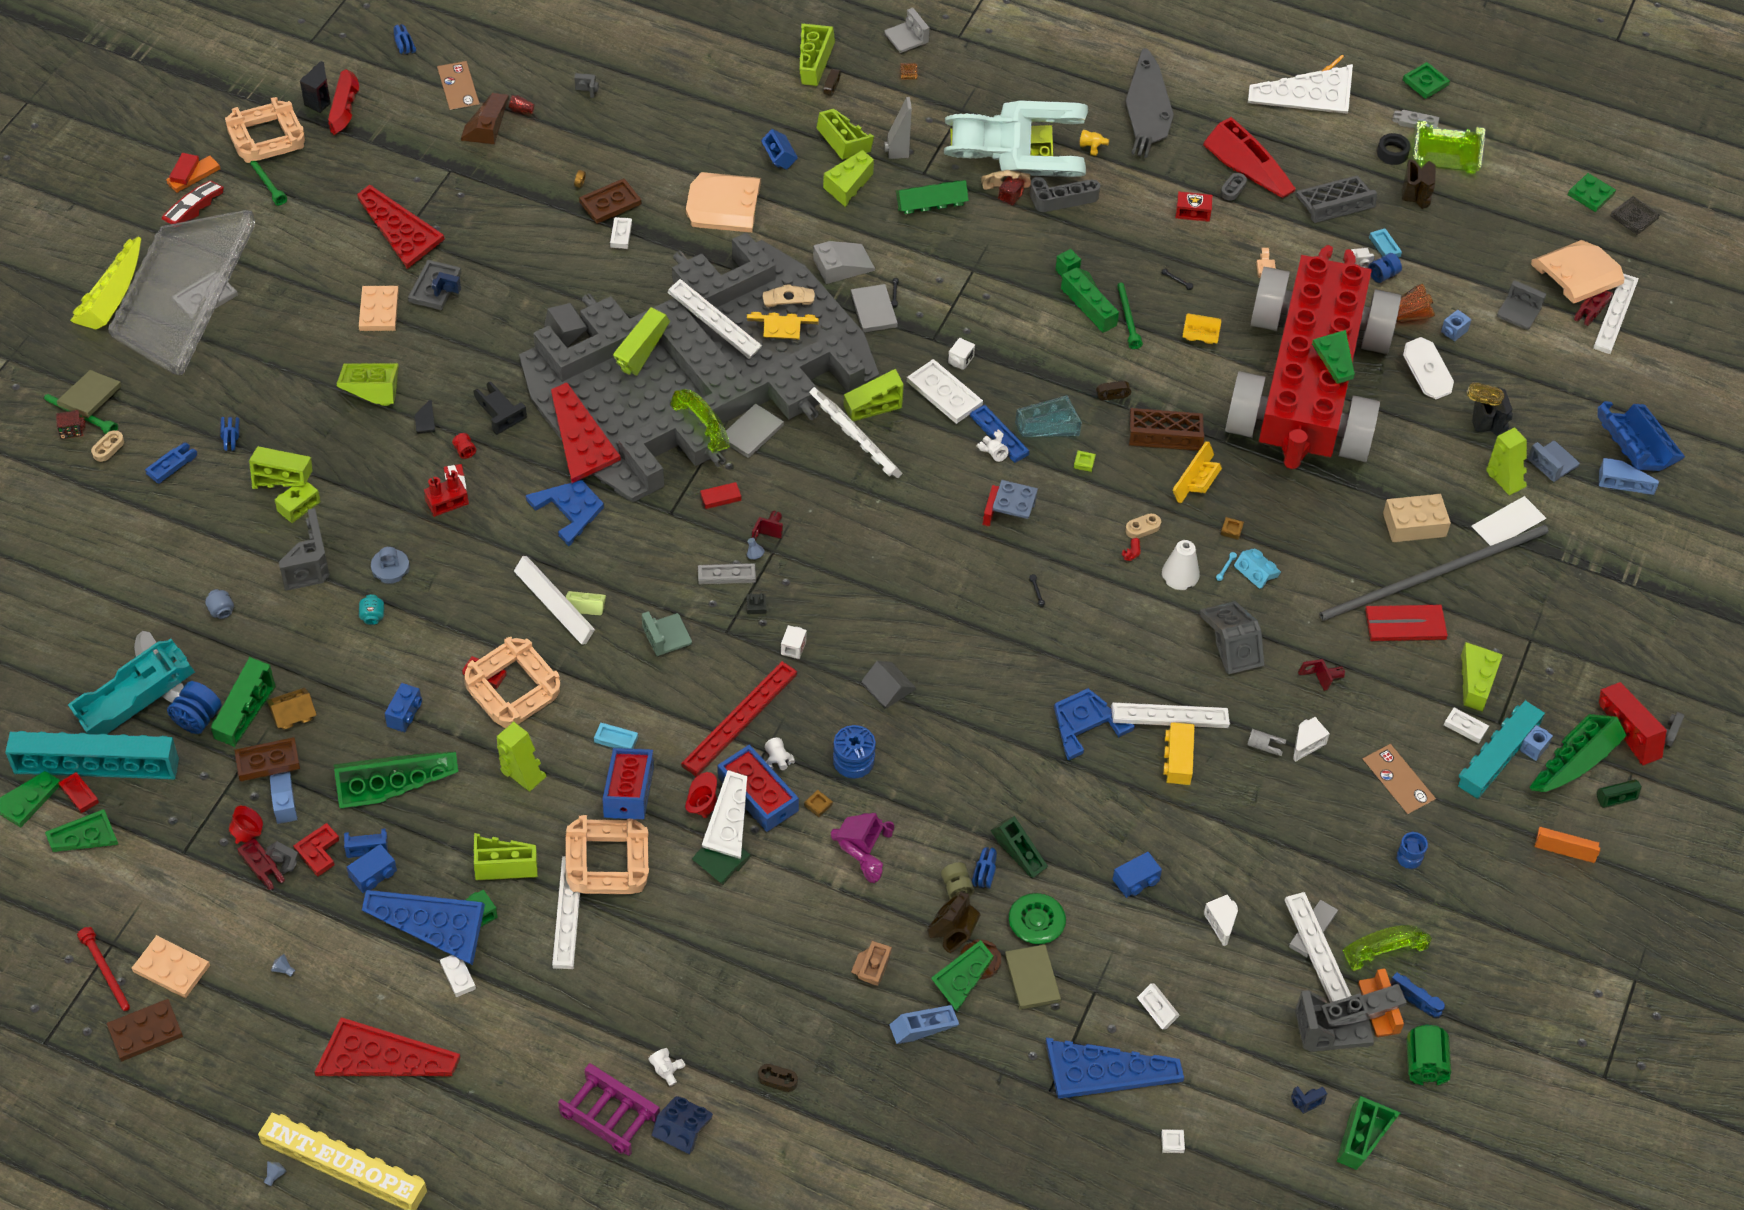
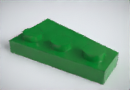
M1346 330L1313 339L1312 345L1337 384L1354 379L1355 373Z
M46 771L40 773L0 797V815L21 828L60 787L59 782L61 780Z
M980 940L931 978L956 1012L993 961L994 956Z

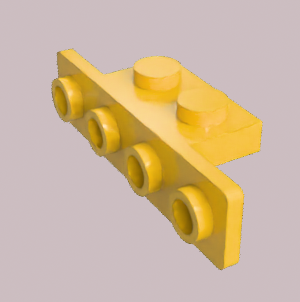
M761 312L747 314V321L764 322V338L800 340V324L819 325V318H815V315L797 317V314H787V316H779V313L762 315Z
M1206 441L1174 486L1173 493L1178 503L1183 502L1189 491L1206 493L1221 471L1220 463L1210 462L1214 456L1210 442Z

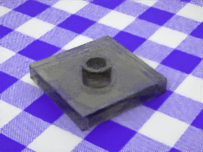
M1632 196L1612 211L1610 216L1638 235L1658 220L1660 214Z

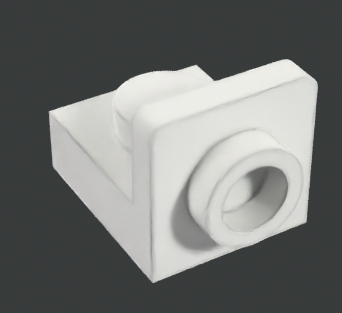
M1368 248L1351 249L1356 256L1355 264L1360 267L1368 268L1369 264L1374 261V254H1370Z

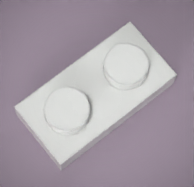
M614 218L610 241L611 248L628 249L632 227L631 218Z
M1453 708L1444 723V726L1478 744L1489 728V725L1456 708Z
M453 955L440 960V964L456 997L476 989L463 960Z
M1150 984L1137 997L1161 1029H1167L1180 1016L1155 984Z

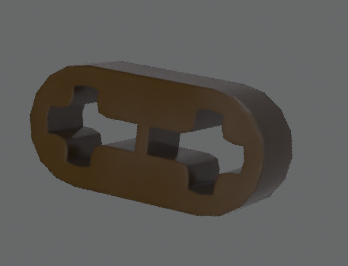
M831 69L824 85L823 94L833 96L840 81L841 70Z
M1127 381L1100 384L1096 388V392L1100 400L1122 399L1131 394V388Z
M764 1064L758 1070L759 1082L765 1086L785 1092H791L797 1087L798 1077L792 1070L772 1064ZM767 1072H771V1075H769L768 1078L764 1077V1074H767ZM791 1078V1082L785 1084V1080Z

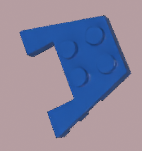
M582 480L526 495V501L535 511L553 502L571 521V524L558 531L559 537L568 546L573 543L574 538L577 535L579 536L583 532V528L588 523H591L604 508V503Z
M1089 688L1054 705L1068 761L1084 753V748L1076 738L1077 735L1105 722H1109L1118 737L1133 731L1135 727L1133 724L1113 723L1112 709Z

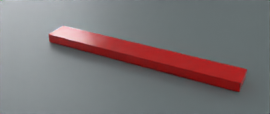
M782 661L681 763V767L697 777L797 676V671Z

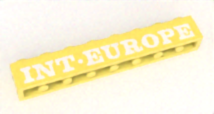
M271 1113L258 1134L261 1144L404 1210H416L427 1192L426 1184L421 1177L417 1175L410 1176L397 1166H388L382 1159L377 1157L373 1159L360 1149L353 1150L340 1140H331L323 1132L318 1131L316 1133L303 1123L296 1124L292 1122L290 1118L283 1114Z

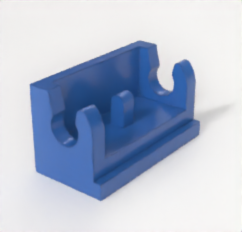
M386 828L381 829V834L350 837L349 832L344 833V848L347 858L362 857L380 844L388 852Z

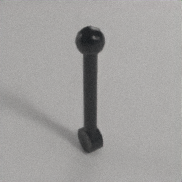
M1165 268L1162 269L1163 275H1168L1174 280L1185 285L1187 290L1193 289L1192 283H1187L1181 280L1175 275L1169 273L1168 270Z
M893 278L894 289L891 304L893 308H896L898 306L896 297L899 279Z
M1032 574L1029 576V581L1034 585L1039 600L1038 605L1043 607L1045 601L1042 599L1036 583L1037 576Z

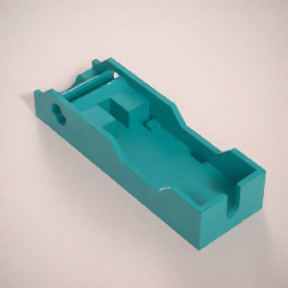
M171 638L168 641H159L119 668L112 680L95 692L82 694L69 703L68 706L79 719L87 734H108L191 676L195 671L187 661L186 656ZM155 649H157L158 651L157 654H154L153 652Z

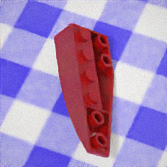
M1232 117L1220 122L1204 141L1203 145L1222 163L1277 196L1284 198L1295 192V187L1273 157Z

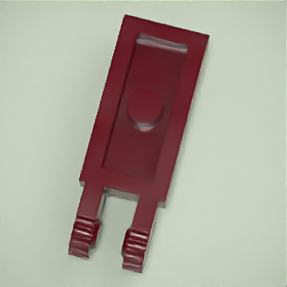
M1606 290L1587 298L1580 306L1574 320L1579 322L1584 313L1588 314L1584 325L1589 326L1594 317L1596 318L1612 299L1613 293Z
M255 838L237 848L239 855L259 880L263 881L268 890L274 888L272 881L267 877L269 874L273 873L280 884L285 881L277 869V865L269 855L265 854L266 851Z

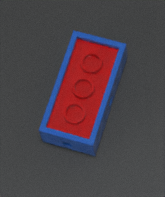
M750 744L717 765L718 779L722 783H724L728 770L747 776L745 809L766 832L799 811V798Z
M613 748L603 794L604 818L645 819L654 771L653 750Z

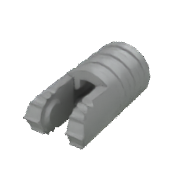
M1252 729L1247 745L1282 756L1283 752L1280 749L1270 747L1268 744L1269 741L1282 745L1286 743V739Z

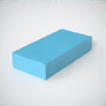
M1385 228L1370 233V240L1382 256L1394 253L1396 256L1401 257L1402 251Z
M600 723L594 737V743L612 748L634 749L638 733Z

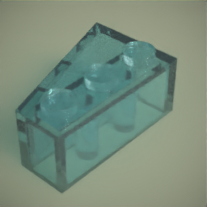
M1067 395L1023 407L1016 411L1015 424L1022 437L1080 436L1082 422Z

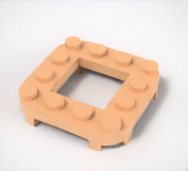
M275 97L271 98V104L244 111H239L238 107L232 109V113L225 117L230 138L238 155L246 163L300 150L304 147L305 136L303 126L300 125L290 101H278V98ZM278 119L285 136L255 144L246 127Z
M512 637L504 639V644L476 662L472 660L467 665L465 671L466 689L491 719L503 728H507L512 722L520 724L553 702L560 693L558 672L553 671L534 650L532 642L527 638L525 640L519 638L512 639ZM517 661L538 686L510 704L502 699L487 679Z
M587 815L579 816V819L572 822L566 829V881L570 886V890L586 894H633L642 892L649 874L647 827H644L635 819L587 820ZM586 841L627 842V872H587Z

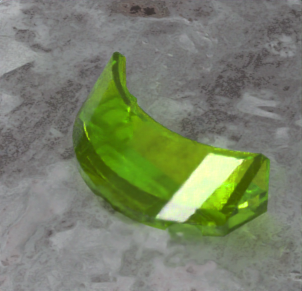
M687 389L674 391L670 406L675 411L690 408L706 425L705 435L706 437L710 436L711 442L708 443V448L711 452L729 448L730 443L726 430L720 418L708 403L694 391Z
M1394 926L1373 932L1346 946L1343 952L1352 971L1363 967L1362 961L1368 960L1370 962L1374 960L1375 955L1406 946H1409L1411 949L1416 947L1418 951L1426 950L1429 948L1432 938L1430 934L1417 926Z

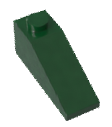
M1015 816L1005 819L990 830L1000 846L1031 878H1034L1048 867Z

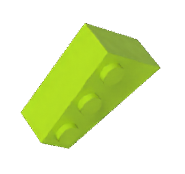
M835 109L819 112L816 128L842 160L850 158L862 150L866 153L871 152L874 140L872 134L867 135L864 133L859 125L854 126L849 122L850 119Z
M896 369L844 394V408L852 421L902 408L904 384Z
M258 446L249 460L252 489H258L259 486L273 488L274 485H283V487L304 486L312 473V461L309 456Z

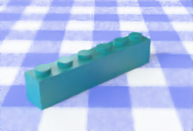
M1526 700L1521 706L1517 705L1511 713L1512 717H1507L1503 721L1501 730H1496L1490 739L1491 742H1486L1480 750V755H1475L1470 761V767L1468 769L1464 768L1459 774L1460 782L1458 787L1476 799L1481 797L1520 750L1523 740L1536 725L1540 726L1545 713Z

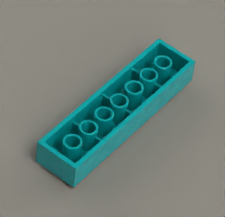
M18 731L10 732L5 751L14 774L39 775L46 771L51 775L70 776L77 772L79 776L175 779L179 763L173 737L168 736L152 737L146 735L128 736L125 734L94 735L86 733L67 734L65 732L47 733L41 731L36 733Z

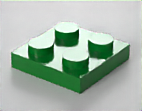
M1428 62L1405 74L1402 80L1425 99L1449 86L1450 83L1447 77Z
M1587 173L1569 190L1568 196L1597 212L1615 195L1616 189Z

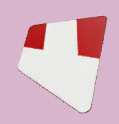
M462 464L445 466V479L447 480L446 473L448 471L451 475V470H455L466 489Z

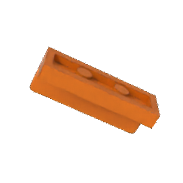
M1543 827L1538 829L1535 843L1536 848L1595 863L1600 852L1599 842Z
M1379 969L1376 972L1375 978L1360 980L1358 983L1362 995L1391 986L1386 969ZM1399 1008L1387 1011L1383 1016L1370 1019L1376 1037L1400 1034L1404 1025Z

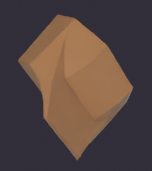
M872 941L867 950L858 954L851 972L856 974L858 979L878 986L888 965L892 947Z

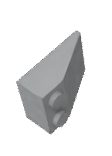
M828 241L813 247V260L826 284L875 271V267L862 244Z

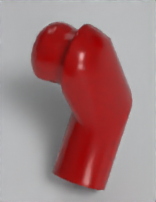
M1131 539V549L1127 548V551L1125 549L1122 551L1124 560L1132 561L1140 555V539Z

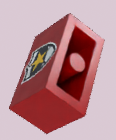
M1178 191L1175 218L1210 222L1213 195Z

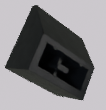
M320 61L300 80L304 105L319 113L331 104L324 62Z

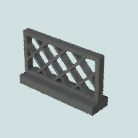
M1358 175L1296 191V196L1311 213L1313 223L1376 207L1377 192L1370 190ZM1356 182L1358 186L1351 185V183ZM1346 189L1353 190L1354 193L1348 192ZM1331 193H1334V194H1338L1339 196L1337 197V196H1333V195H1330V194H1331ZM1315 197L1323 198L1324 200H1317Z

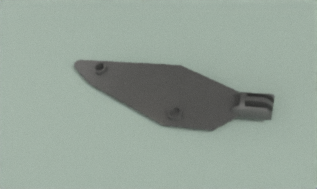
M1144 48L1141 51L1125 102L1136 138L1132 154H1135V150L1138 147L1140 149L1137 156L1141 157L1143 149H1146L1144 158H1147L1151 144L1167 138L1174 114L1159 64L1151 52Z

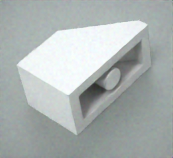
M1316 717L1304 720L1299 725L1293 756L1295 762L1327 744L1330 733Z
M1228 895L1206 903L1204 910L1205 917L1223 946L1228 944L1238 912L1236 903L1231 901Z

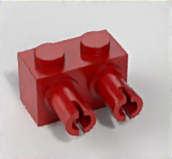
M451 470V475L449 471L446 473L447 481L440 483L438 477H433L434 481H432V478L428 480L429 488L424 489L425 501L434 517L469 504L467 491L455 470Z

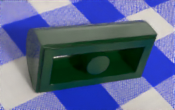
M1634 779L1599 788L1597 790V799L1602 808L1637 800L1642 786L1638 780Z

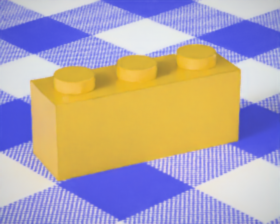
M1171 722L1169 730L1165 731V741L1168 742V746H1165L1164 758H1167V763H1164L1163 775H1167L1166 783L1190 785L1193 775L1194 724Z

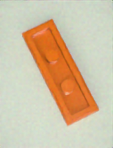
M208 156L199 161L187 185L170 182V178H167L166 181L178 193L220 170V165L211 156Z

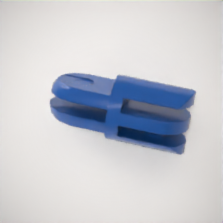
M400 24V27L395 25L394 39L400 54H403V52L404 54H409L410 51L415 53L416 47L406 27L403 24Z
M221 417L220 436L224 440L225 451H228V442H231V451L235 450V441L239 438L240 419L236 417L235 428L232 427V417H228V427H225V417Z
M989 847L983 848L971 880L973 886L976 887L978 883V886L984 888L985 885L988 889L991 888L996 870L997 853L995 848H991L990 852Z

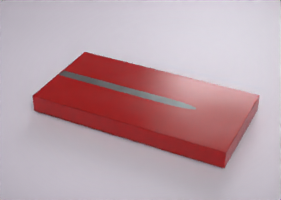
M1442 605L1366 606L1365 612L1370 641L1447 639L1448 635Z

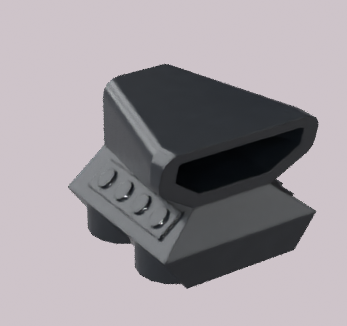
M1496 387L1492 395L1484 389H1477L1472 417L1475 431H1491L1497 436L1508 431V422L1512 420L1513 409L1505 389Z

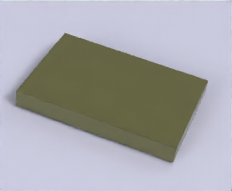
M89 370L57 400V405L89 418L121 387V382Z
M1046 945L1005 952L1006 962L1020 1010L1061 1002Z

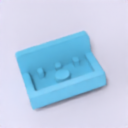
M1255 548L1242 551L1234 564V567L1259 589L1264 587L1267 580L1278 578L1281 573L1273 562L1268 561L1263 556V553Z

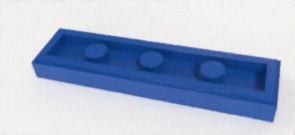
M986 405L970 412V417L992 440L996 439L994 432H997V430L1003 433L1001 443L1007 446V456L1014 463L1029 455L1030 451Z

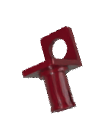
M772 511L768 519L758 518L752 530V538L755 541L760 533L779 539L782 538L783 524L779 523L782 519L780 512H777L776 516H774L776 511Z
M1323 659L1303 662L1298 671L1299 676L1316 673L1324 691L1329 689L1333 679H1341L1345 676V670L1342 666L1327 668ZM1314 665L1311 669L1305 670L1308 666Z

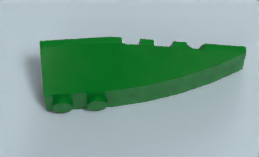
M1588 714L1563 739V746L1555 750L1554 759L1548 760L1546 763L1547 769L1538 774L1530 789L1532 791L1547 792L1578 778L1606 758L1627 736L1618 718Z
M456 751L334 764L339 809L381 803L396 795L404 794L406 791L457 773Z

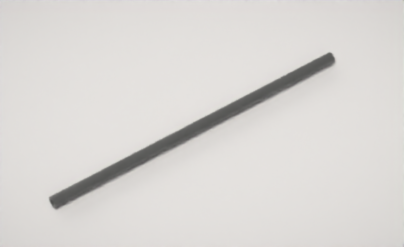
M1546 525L1540 526L1320 612V618L1322 621H1325L1548 534V527Z

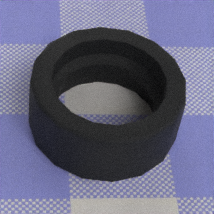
M1386 134L1380 138L1377 155L1387 164L1399 165L1404 163L1409 156L1410 141L1401 134ZM1393 145L1401 148L1403 151L1395 153L1387 150L1385 147Z

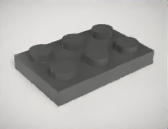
M427 260L408 296V301L442 310L451 292L442 290L439 296H435L434 289H432L433 279L437 278L439 272L459 277L461 268Z

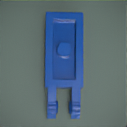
M185 442L177 448H173L147 467L145 472L159 484L187 462H191L196 458L198 452L195 449L189 450L190 446Z
M1398 972L1395 973L1390 981L1391 986L1399 984L1407 1001L1429 1016L1436 1019L1441 1017L1445 1004L1440 998L1430 996L1425 989L1413 984L1406 976L1400 975Z

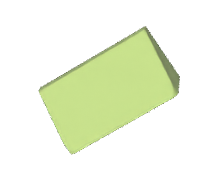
M572 591L567 593L565 598L580 614H603L606 595Z

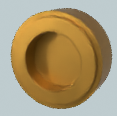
M578 170L574 182L575 187L581 188L586 178L585 171Z

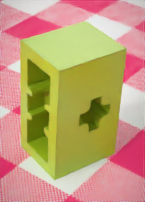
M306 482L304 486H292L275 499L277 512L291 523H294L307 513L309 509H312L321 502L319 491L309 482Z

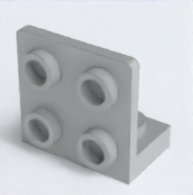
M914 8L907 10L905 23L884 31V34L900 53L929 42V27Z

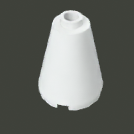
M1182 540L1177 543L1162 568V577L1166 580V584L1177 590H1186L1187 587L1195 586L1200 577L1195 545L1188 540Z

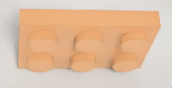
M362 286L359 331H396L398 286Z
M156 935L134 964L132 970L134 973L186 999L210 964L209 961Z

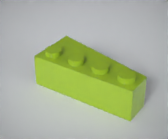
M801 24V82L804 85L818 86L835 44L834 30L831 26Z

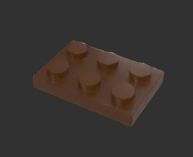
M625 178L579 197L580 204L596 224L642 204L641 198Z
M295 737L234 750L240 781L300 769Z
M169 999L107 1023L121 1062L183 1037Z

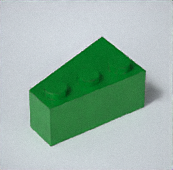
M1360 1096L1352 1105L1336 1162L1357 1170L1379 1143L1400 1112Z

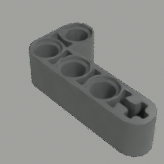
M1035 177L1031 180L1030 197L1036 210L1039 212L1093 203L1099 199L1100 183L1093 179L1049 188L1045 179Z

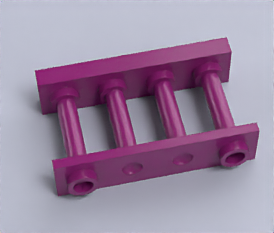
M589 1063L584 1069L587 1082L571 1102L567 1103L562 1099L559 1100L560 1114L568 1120H574L611 1144L618 1153H625L630 1156L632 1154V1147L629 1141L646 1120L656 1122L657 1115L660 1113V1107ZM597 1086L604 1093L587 1115L576 1109L590 1090ZM615 1097L621 1101V1105L603 1126L595 1121L594 1118L610 1098ZM632 1108L639 1115L624 1135L620 1137L611 1130L626 1111Z

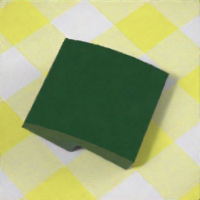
M702 847L692 860L724 885L735 870L739 871L752 855L742 848L741 859Z

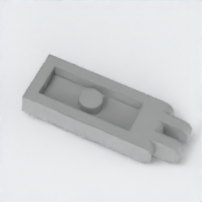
M1402 110L1394 111L1392 121L1403 127L1436 133L1439 117Z

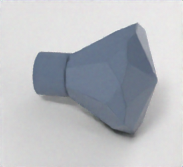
M754 538L748 539L747 557L749 559H758L763 556L765 552L763 547L758 545Z
M285 954L274 960L271 969L273 972L285 973L290 977L296 971L290 967Z
M267 1161V1177L263 1183L272 1186L278 1177L287 1172L286 1169L279 1162Z

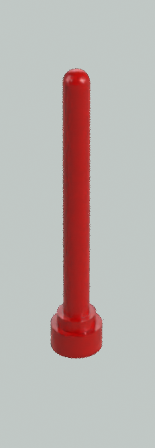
M85 927L77 933L80 943L88 946L121 1009L128 1011L130 1005L95 943L96 934L93 928Z

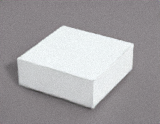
M1162 1130V1153H1184V1130Z

